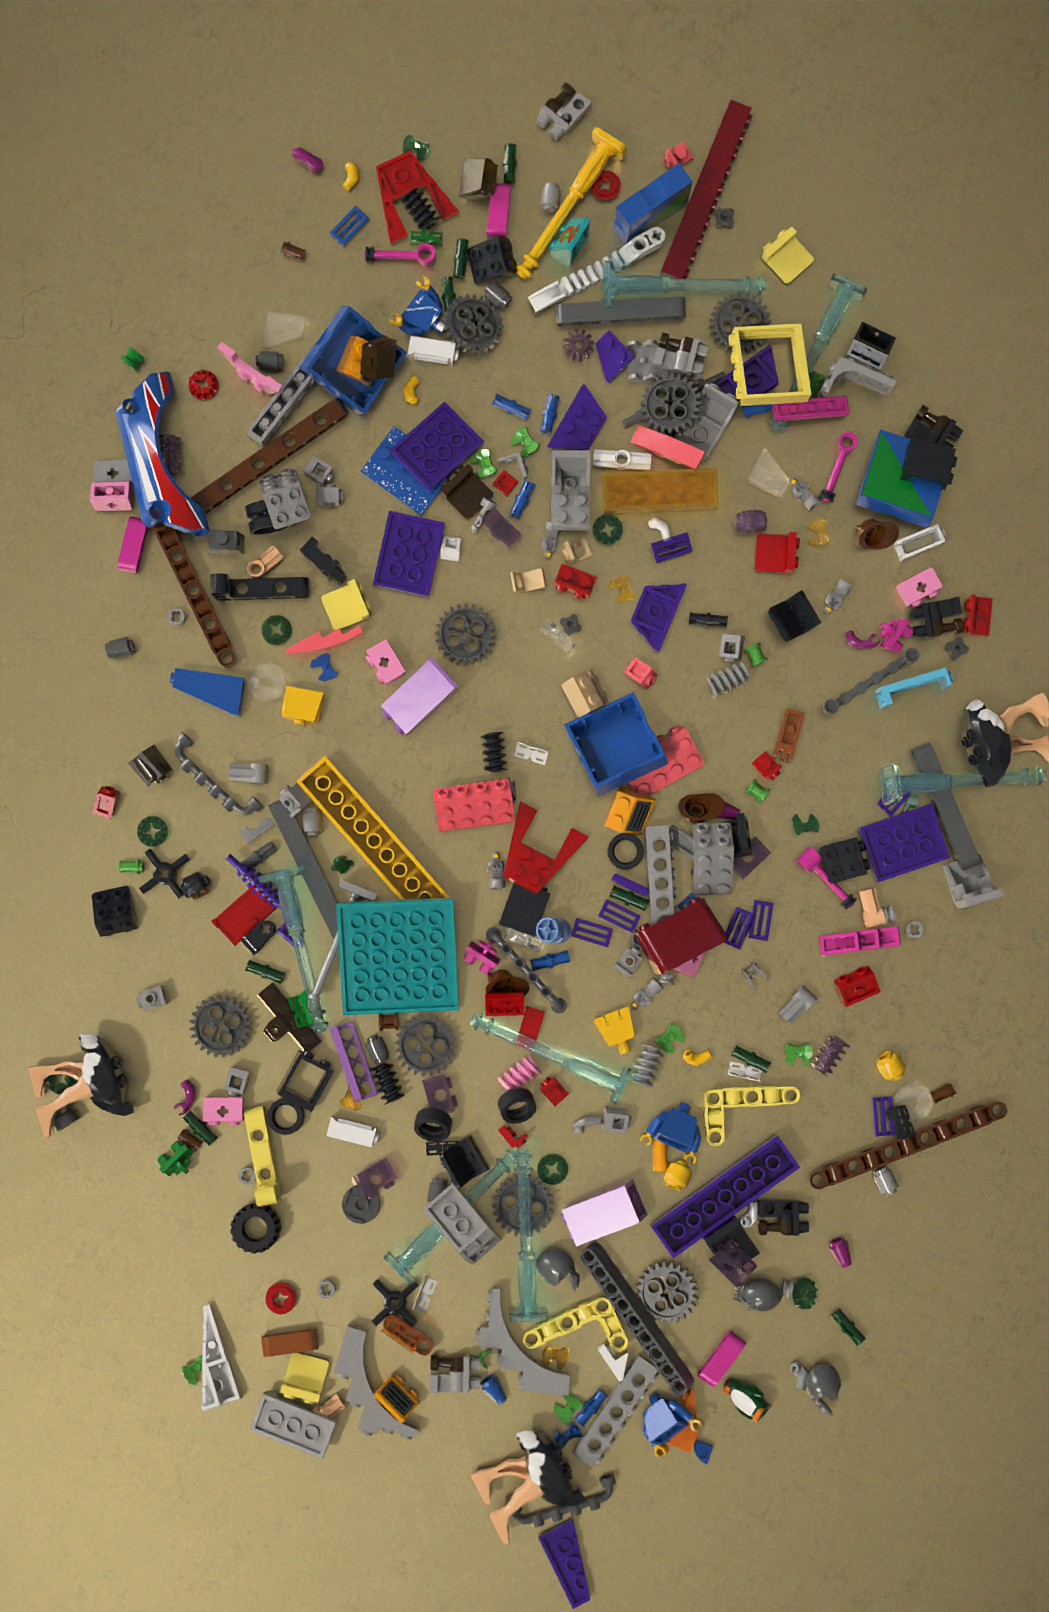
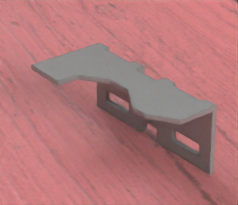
M270 818L262 819L256 829L248 830L245 826L239 833L249 844L274 826Z

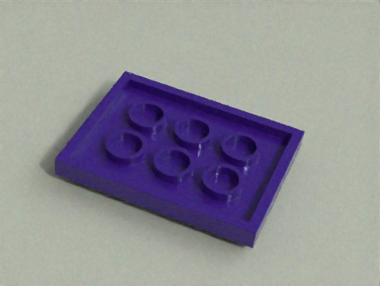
M444 401L390 449V453L430 492L484 444V440Z
M389 511L373 586L429 597L445 522Z
M932 803L858 828L877 883L950 858Z

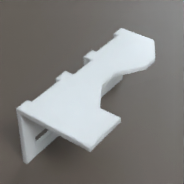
M517 742L514 756L525 760L529 757L532 758V762L545 765L549 752ZM517 753H522V754H525V755H524V756H520V755H517Z
M730 1061L728 1075L761 1082L762 1071H752V1069H757L753 1066H748L745 1070L744 1064ZM733 1064H734V1065H738V1066H740V1067H739V1068H736V1067H732V1066H733Z
M425 1276V1286L422 1287V1283L417 1298H419L417 1306L415 1303L413 1305V1308L426 1312L430 1302L428 1295L433 1294L438 1282ZM434 1283L432 1290H430L431 1284ZM424 1301H426L425 1308H422Z

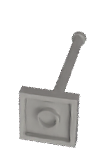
M342 879L339 883V889L350 893L351 899L349 902H358L361 898L375 901L377 898L376 893ZM338 931L313 992L309 994V998L318 1002L320 1000L319 995L339 949Z

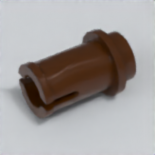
M284 242L280 253H283V256L288 255L302 261L306 250L291 245L290 242Z
M946 1083V1086L930 1092L935 1104L950 1096L953 1098L956 1092L951 1083Z
M183 1129L177 1139L180 1140V1143L183 1142L196 1152L203 1141L190 1134V1130L186 1131Z

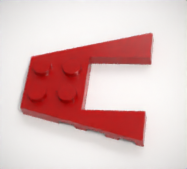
M411 151L376 166L390 244L408 237L393 202L404 197V195L415 188L420 190L427 187L442 221L459 213V210L452 204L448 196L440 189Z
M520 801L503 877L538 894L582 844L587 841L589 836L571 828L556 859L554 860L521 843L537 810Z

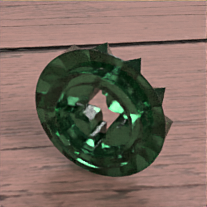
M605 514L595 520L593 535L600 543L612 545L619 541L622 536L623 525L616 516ZM605 522L609 528H614L610 532V537L606 532H600L605 529Z
M273 615L264 620L261 632L264 640L269 644L282 645L291 637L292 627L285 617ZM270 625L275 627L280 625V631L283 635L278 633L272 635L273 629Z
M146 817L137 827V836L146 846L156 847L167 838V825L159 817ZM151 823L154 829L161 830L155 833L154 838L151 834H145V832L151 829Z
M55 1074L49 1075L46 1078V1084L54 1093L62 1094L66 1088L75 1085L77 1080L65 1075L64 1080L67 1085L62 1082L56 1085L58 1077Z
M548 1154L539 1161L538 1175L546 1184H560L568 1174L567 1162L560 1155ZM558 1162L556 1169L560 1175L553 1173L548 1177L550 1170L545 1165L553 1166Z
M810 1278L799 1279L793 1288V1301L800 1309H811V1305H815V1298L818 1297L816 1295L818 1288L815 1287V1282L811 1281Z

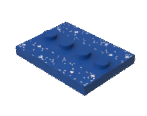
M393 426L360 472L422 517L440 493L441 485L448 478L452 477L455 470L429 492L390 453V449L406 436L405 433Z

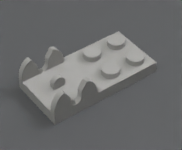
M632 340L627 343V349L636 357L627 366L628 383L656 382V377L663 380V374L669 378L670 374L673 373L653 368L659 347L657 341L649 340L646 343H639V341ZM668 345L664 348L666 351L674 353L677 351L676 348ZM696 355L695 361L703 363V357ZM704 368L702 375L691 373V376H686L685 374H680L681 380L688 377V381H703ZM673 373L674 378H676L678 373Z
M265 1391L250 1430L323 1459L337 1420L296 1405L293 1399L279 1398L274 1391Z

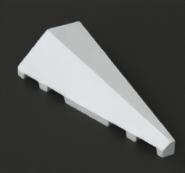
M210 1304L203 1306L202 1411L242 1399Z

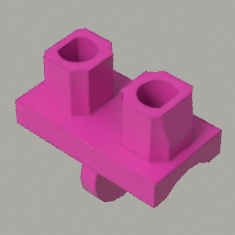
M899 618L897 622L890 620L888 624L882 622L880 627L883 629V632L880 636L885 639L880 647L899 653L903 648V644L897 640L899 636L902 635L908 639L914 632L908 625L910 621L906 618Z
M491 940L488 944L482 941L476 944L471 941L465 950L464 961L473 964L476 958L483 962L479 969L485 974L495 969L501 959L495 956L497 950L491 947L493 944Z

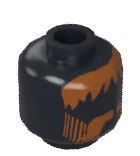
M195 872L183 879L181 889L186 898L196 900L209 893L211 881L207 875Z

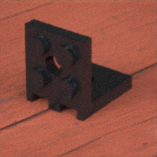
M735 1215L703 1237L727 1275H730L760 1254ZM732 1242L738 1245V1250L735 1253H730L727 1250V1246Z

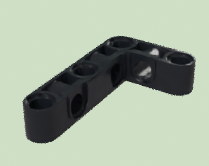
M223 573L210 575L211 595L217 601L299 599L309 597L308 577L231 579L228 574ZM285 584L286 590L282 593L277 592L278 585ZM242 585L248 586V591L245 594L239 593V588Z

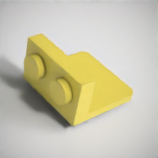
M790 227L788 230H782L777 235L778 239L774 243L770 241L763 248L764 252L762 255V259L786 284L794 280L814 260L813 256L795 238L797 232L793 227Z
M354 579L348 581L347 586L321 597L334 630H341L370 618L368 613L371 611L367 600L363 601L361 594L364 591L361 584H356Z
M292 1353L280 1393H284V1397L295 1399V1397L302 1398L303 1402L308 1404L318 1403L329 1362L325 1359L302 1353Z

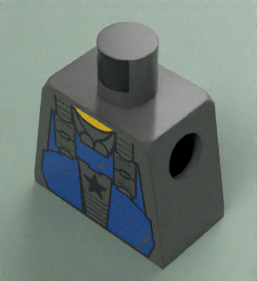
M210 530L208 534V554L244 555L245 536L238 531Z

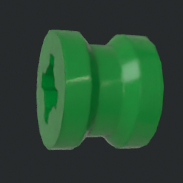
M129 347L127 354L122 356L120 360L136 371L139 362H142L145 358Z

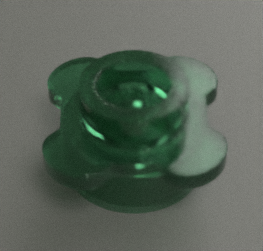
M338 856L334 859V865H332L331 869L343 874L353 866L354 862L353 860H348L347 856Z

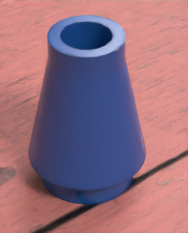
M489 1375L481 1382L482 1390L497 1405L507 1400L498 1377Z

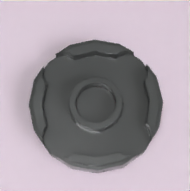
M362 1184L347 1190L342 1200V1209L345 1216L352 1222L359 1224L373 1220L378 1214L381 1205L377 1192L370 1186Z

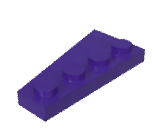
M571 1519L539 1535L538 1539L574 1609L590 1601V1595L574 1521Z

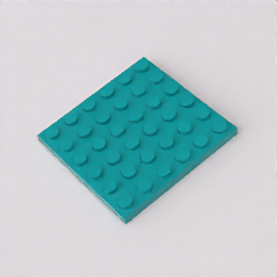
M453 898L336 903L343 1015L459 1010Z

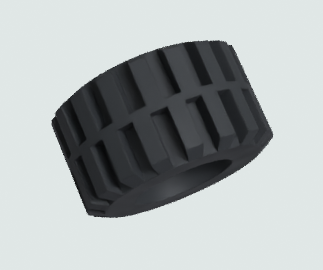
M256 1203L241 1208L234 1215L230 1225V1234L233 1236V1242H236L238 1248H242L246 1253L251 1252V1254L262 1253L271 1248L279 1238L281 1231L280 1219L277 1217V1213L270 1206L258 1207ZM259 1217L266 1223L267 1232L263 1238L255 1240L246 1234L244 1226L249 1218Z

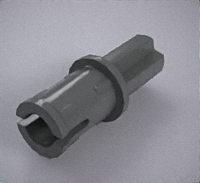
M268 842L259 850H254L252 855L240 863L249 864L247 869L250 870L260 862L264 863L263 860L277 849L272 842Z

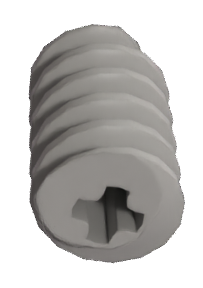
M740 661L739 668L736 664H733L732 671L729 667H726L725 674L722 670H719L718 677L715 673H711V680L708 676L706 677L712 692L716 697H719V690L726 694V687L733 691L734 684L737 688H740L741 681L744 685H747L749 675L744 663Z
M642 1044L641 1046L646 1050L639 1051L643 1058L636 1059L640 1063V1065L634 1066L638 1073H631L635 1080L630 1081L647 1087H653L649 1080L656 1079L652 1072H658V1069L654 1065H661L657 1058H663L664 1055L659 1052V1049Z

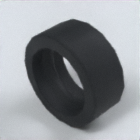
M621 833L615 836L609 843L607 849L608 858L616 868L622 870L632 869L643 858V844L635 835ZM628 840L635 844L637 854L633 861L624 863L616 858L614 849L618 842Z
M525 1088L508 1090L498 1100L500 1114L507 1123H522L530 1119L536 1112L537 1106L533 1095ZM526 1102L525 1105L518 1109H508L515 1103Z
M285 1098L275 1101L267 1113L269 1126L273 1131L281 1135H289L299 1130L305 1118L303 1108ZM282 1105L292 1106L297 1112V1120L289 1128L280 1127L275 1121V1111Z
M424 1108L416 1115L414 1131L422 1139L433 1142L443 1141L450 1135L452 1118L443 1110ZM426 1123H434L440 1127L430 1126Z

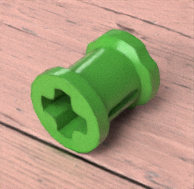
M760 643L745 649V652H748L752 661V667L768 660L762 653Z
M754 779L745 793H750L761 803L770 789L764 788Z

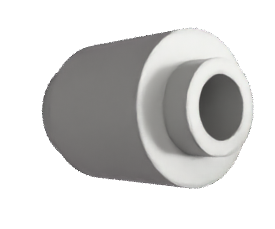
M546 183L545 187L542 188L540 207L548 213H553L559 209L561 190L559 189L560 186L556 183Z
M319 808L304 809L303 832H307V836H318V832H322V813H320Z
M883 1166L873 1172L875 1175L873 1178L881 1194L889 1196L897 1192L896 1188L899 1185L891 1169Z

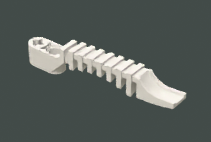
M654 227L636 236L618 252L616 250L612 252L611 257H603L602 262L597 261L594 263V266H587L585 271L579 270L577 275L574 273L570 274L569 279L566 276L563 277L560 284L556 281L530 295L528 300L532 304L535 313L552 304L564 301L566 298L569 299L574 294H579L581 290H586L591 285H596L598 281H603L606 277L613 276L615 272L622 271L625 266L627 268L634 261L659 249L665 240L664 230ZM641 244L644 249L638 250L635 248V245Z

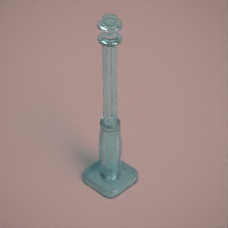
M604 261L601 292L606 309L614 307L615 294L619 293L657 294L669 293V291H744L746 294L750 293V291H756L757 294H761L767 288L766 279H763L760 275L756 279H751L748 275L744 279H670L668 276L652 275L619 277L615 273L612 261Z
M833 273L829 282V286L836 290V295L821 320L818 330L814 335L815 341L806 357L808 374L814 368L824 346L829 344L844 316L849 302L852 299L861 302L867 293L866 287L837 273ZM795 379L789 392H798L797 379ZM774 418L770 420L771 428L775 431L781 432L787 429L786 421L775 422Z
M889 764L880 770L884 806H891L899 803L903 792L929 793L950 790L952 787L984 785L982 782L983 775L951 776L949 773H920L901 776L898 765ZM1025 767L1020 772H1006L996 785L1023 783L1024 786H1029L1031 782H1034L1040 786L1046 781V772L1040 767H1036L1034 771H1030L1029 768Z
M300 865L258 876L260 883L274 881L275 886L278 887L282 915L288 929V935L292 936L304 989L308 997L310 1014H307V1016L312 1017L313 1021L310 1029L315 1030V1033L326 1031L329 1022L324 1021L323 1014L326 1013V1010L321 1009L320 1001L309 998V994H312L316 984L303 935L305 929L301 906L293 884L294 876L307 872L306 866Z
M483 1013L473 1015L470 1025H473V1030L482 1029L486 1036L489 1033L560 1064L562 1069H566L581 1079L608 1088V1091L613 1092L610 1102L617 1104L631 1073V1068L625 1066L621 1075L618 1073L613 1074L589 1060L571 1055L570 1053H561L494 1023V1018H490V1020L483 1018Z
M506 1149V1155L502 1159L497 1158V1164L464 1196L470 1205L486 1192L505 1172L510 1173L511 1170L509 1168L514 1163L517 1165L520 1163L518 1159L521 1156L514 1149L511 1151ZM433 1223L412 1241L402 1255L399 1254L395 1257L390 1251H387L383 1258L411 1286L415 1282V1277L410 1273L413 1269L412 1266L425 1257L444 1235Z
M528 1149L517 1150V1154L513 1155V1158L517 1159V1167L514 1168V1171L518 1172L521 1248L520 1252H518V1287L520 1304L519 1308L509 1309L510 1322L549 1320L548 1309L546 1307H538L536 1303L537 1276L535 1252L532 1251L529 1172L533 1170V1167L529 1166V1159L533 1156L529 1153Z

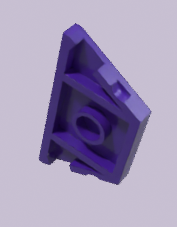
M769 344L743 363L747 395L766 394L779 385L772 346ZM733 370L716 382L715 385L720 388L721 392L725 394L730 393L736 397V388L738 386L737 381L735 382L733 378Z
M585 384L581 386L548 443V449L589 450L606 422L607 416Z
M685 583L645 586L630 621L658 653L687 584Z

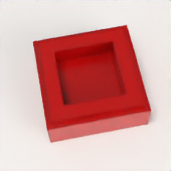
M503 470L492 483V486L507 497L519 481Z

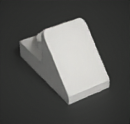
M603 1342L597 1346V1349L620 1382L624 1377L628 1350L614 1358L613 1356L616 1354L611 1346H606Z

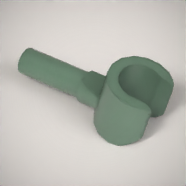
M910 795L901 813L907 812L910 806L917 807L919 798Z

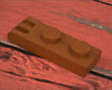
M786 708L773 758L777 759L778 752H782L780 760L784 761L786 754H789L787 762H792L805 713Z

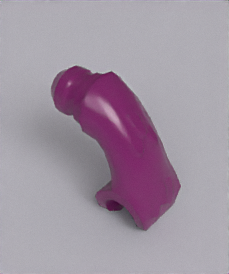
M301 147L293 149V158L305 163L309 170L317 172L322 170L324 163L320 158Z
M852 630L845 633L847 644L858 649L877 647L880 641L877 643L872 642L871 638L877 636L874 633L865 641L857 638Z
M189 1080L181 1083V1087L186 1095L185 1101L174 1105V1109H177L179 1106L183 1108L182 1113L178 1115L187 1113L195 1099V1086L191 1085Z

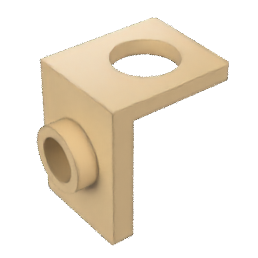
M586 539L569 544V542L564 543L565 549L562 552L565 559L569 560L571 564L592 556ZM578 545L583 546L586 550L582 556H577L574 552L575 547Z
M543 568L525 573H510L514 592L525 593L547 587ZM516 578L519 580V587L516 583Z

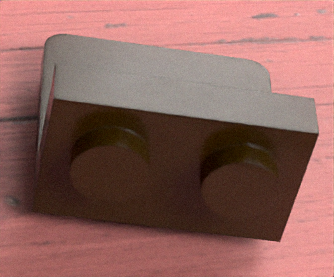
M467 464L465 467L461 465L455 471L456 475L451 480L448 478L441 485V495L465 519H470L483 507L480 504L483 497L491 499L493 492L473 473V468Z

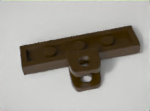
M273 982L257 995L275 1017L263 1030L271 1042H276L289 1033L303 1051L307 1050L309 1052L322 1042L310 1026L297 1028L294 1019L296 1012L291 1011L288 1000Z

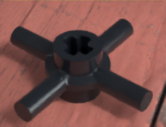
M148 849L145 854L155 868L153 870V878L139 888L140 891L144 894L157 884L168 885L178 899L183 897V891L174 880L176 878V870L188 862L190 858L185 853L172 864L167 862L161 863L152 849ZM162 870L169 871L167 878L160 876Z
M379 1280L372 1284L384 1297V1309L371 1320L376 1327L389 1314H400L412 1327L417 1324L418 1321L406 1310V1298L419 1286L414 1280L401 1293L397 1291L389 1292ZM391 1300H394V1301L400 1300V1301L398 1302V1303H399V1306L396 1307V1306L394 1305L393 1307H391V1305H392Z

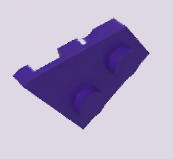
M610 330L596 342L606 381L611 383L636 357Z

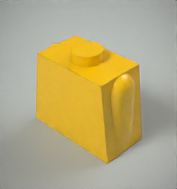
M286 686L282 716L286 719L294 720L293 723L305 725V722L316 724L320 719L325 694L323 692Z

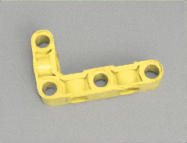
M793 1086L729 1087L708 1090L704 1095L706 1140L712 1146H720L724 1142V1108L795 1104L800 1099L799 1090ZM788 1090L795 1091L796 1095L793 1100H787L786 1092ZM751 1091L757 1094V1099L754 1102H749L747 1099V1094ZM711 1093H717L719 1097L718 1101L714 1104L708 1100ZM719 1132L720 1140L712 1142L710 1140L711 1133Z
M264 1106L244 1109L245 1123L257 1181V1188L255 1189L257 1206L278 1203L281 1199V1193ZM255 1130L263 1132L264 1137L262 1140L254 1138ZM264 1168L269 1169L271 1172L270 1178H263L261 1170Z
M598 1296L555 1315L526 1330L523 1335L525 1346L533 1349L545 1343L547 1344V1341L555 1337H562L581 1328L585 1323L596 1319L600 1322L605 1336H607L614 1350L623 1351L628 1346V1340L622 1323L606 1296ZM606 1301L608 1303L607 1309L599 1310L597 1308L598 1302ZM565 1317H570L573 1323L571 1326L565 1327L562 1324V1320ZM529 1334H535L537 1341L529 1343L526 1337ZM618 1336L624 1338V1343L621 1346H616L613 1343L614 1339Z

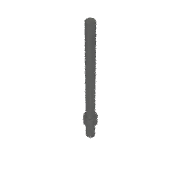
M723 371L694 385L693 388L698 387L699 391H701L706 383L709 385L711 383L715 384L726 375ZM682 391L676 397L683 398L686 393ZM672 396L670 397V405L674 404ZM642 409L634 412V415L622 420L624 427L637 421L640 423L644 421L643 417L646 414H642Z

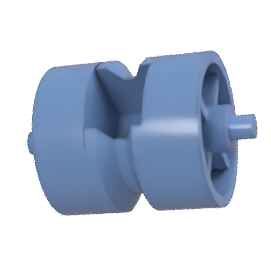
M546 917L538 922L536 934L542 942L564 943L570 937L571 927L565 919Z

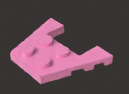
M223 342L217 347L236 369V372L239 373L238 376L245 382L251 381L254 384L253 387L260 393H263V391L267 394L278 393L282 388V385L269 376L266 378L240 359L236 352Z

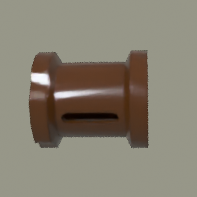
M395 1013V1015L384 1016L379 1014V1030H399V1014Z

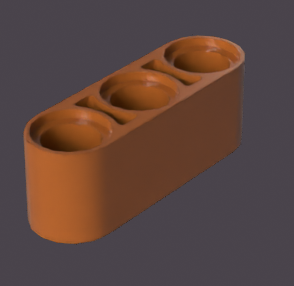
M389 1314L385 1318L383 1326L388 1333L420 1355L426 1356L431 1353L433 1341L428 1335L415 1326L412 1327L399 1315ZM394 1318L397 1320L398 1325L391 1328L388 1326L387 1320ZM410 1329L413 1331L414 1337L407 1339L403 1336V1332ZM427 1341L430 1347L427 1350H422L419 1347V1343Z
M316 1329L260 1337L263 1357L319 1349Z

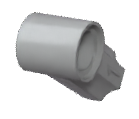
M251 763V765L230 764L229 780L267 784L268 765Z
M803 985L794 993L792 999L779 1014L789 1024H792L804 1010L806 1011L814 1004L817 997Z

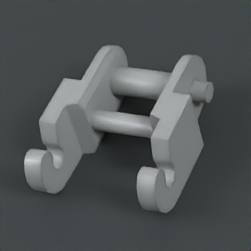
M751 962L752 965L746 970L741 969L743 972L741 974L747 977L745 979L746 982L755 991V987L750 982L751 979L758 974H761L766 981H769L761 968L758 969L756 967L757 963ZM755 969L757 972L749 977L747 973Z

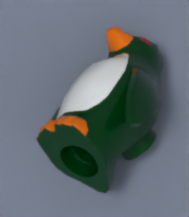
M733 1378L725 1381L723 1394L731 1396L738 1412L743 1417L758 1422L771 1408L772 1405L764 1399V1394L758 1387Z

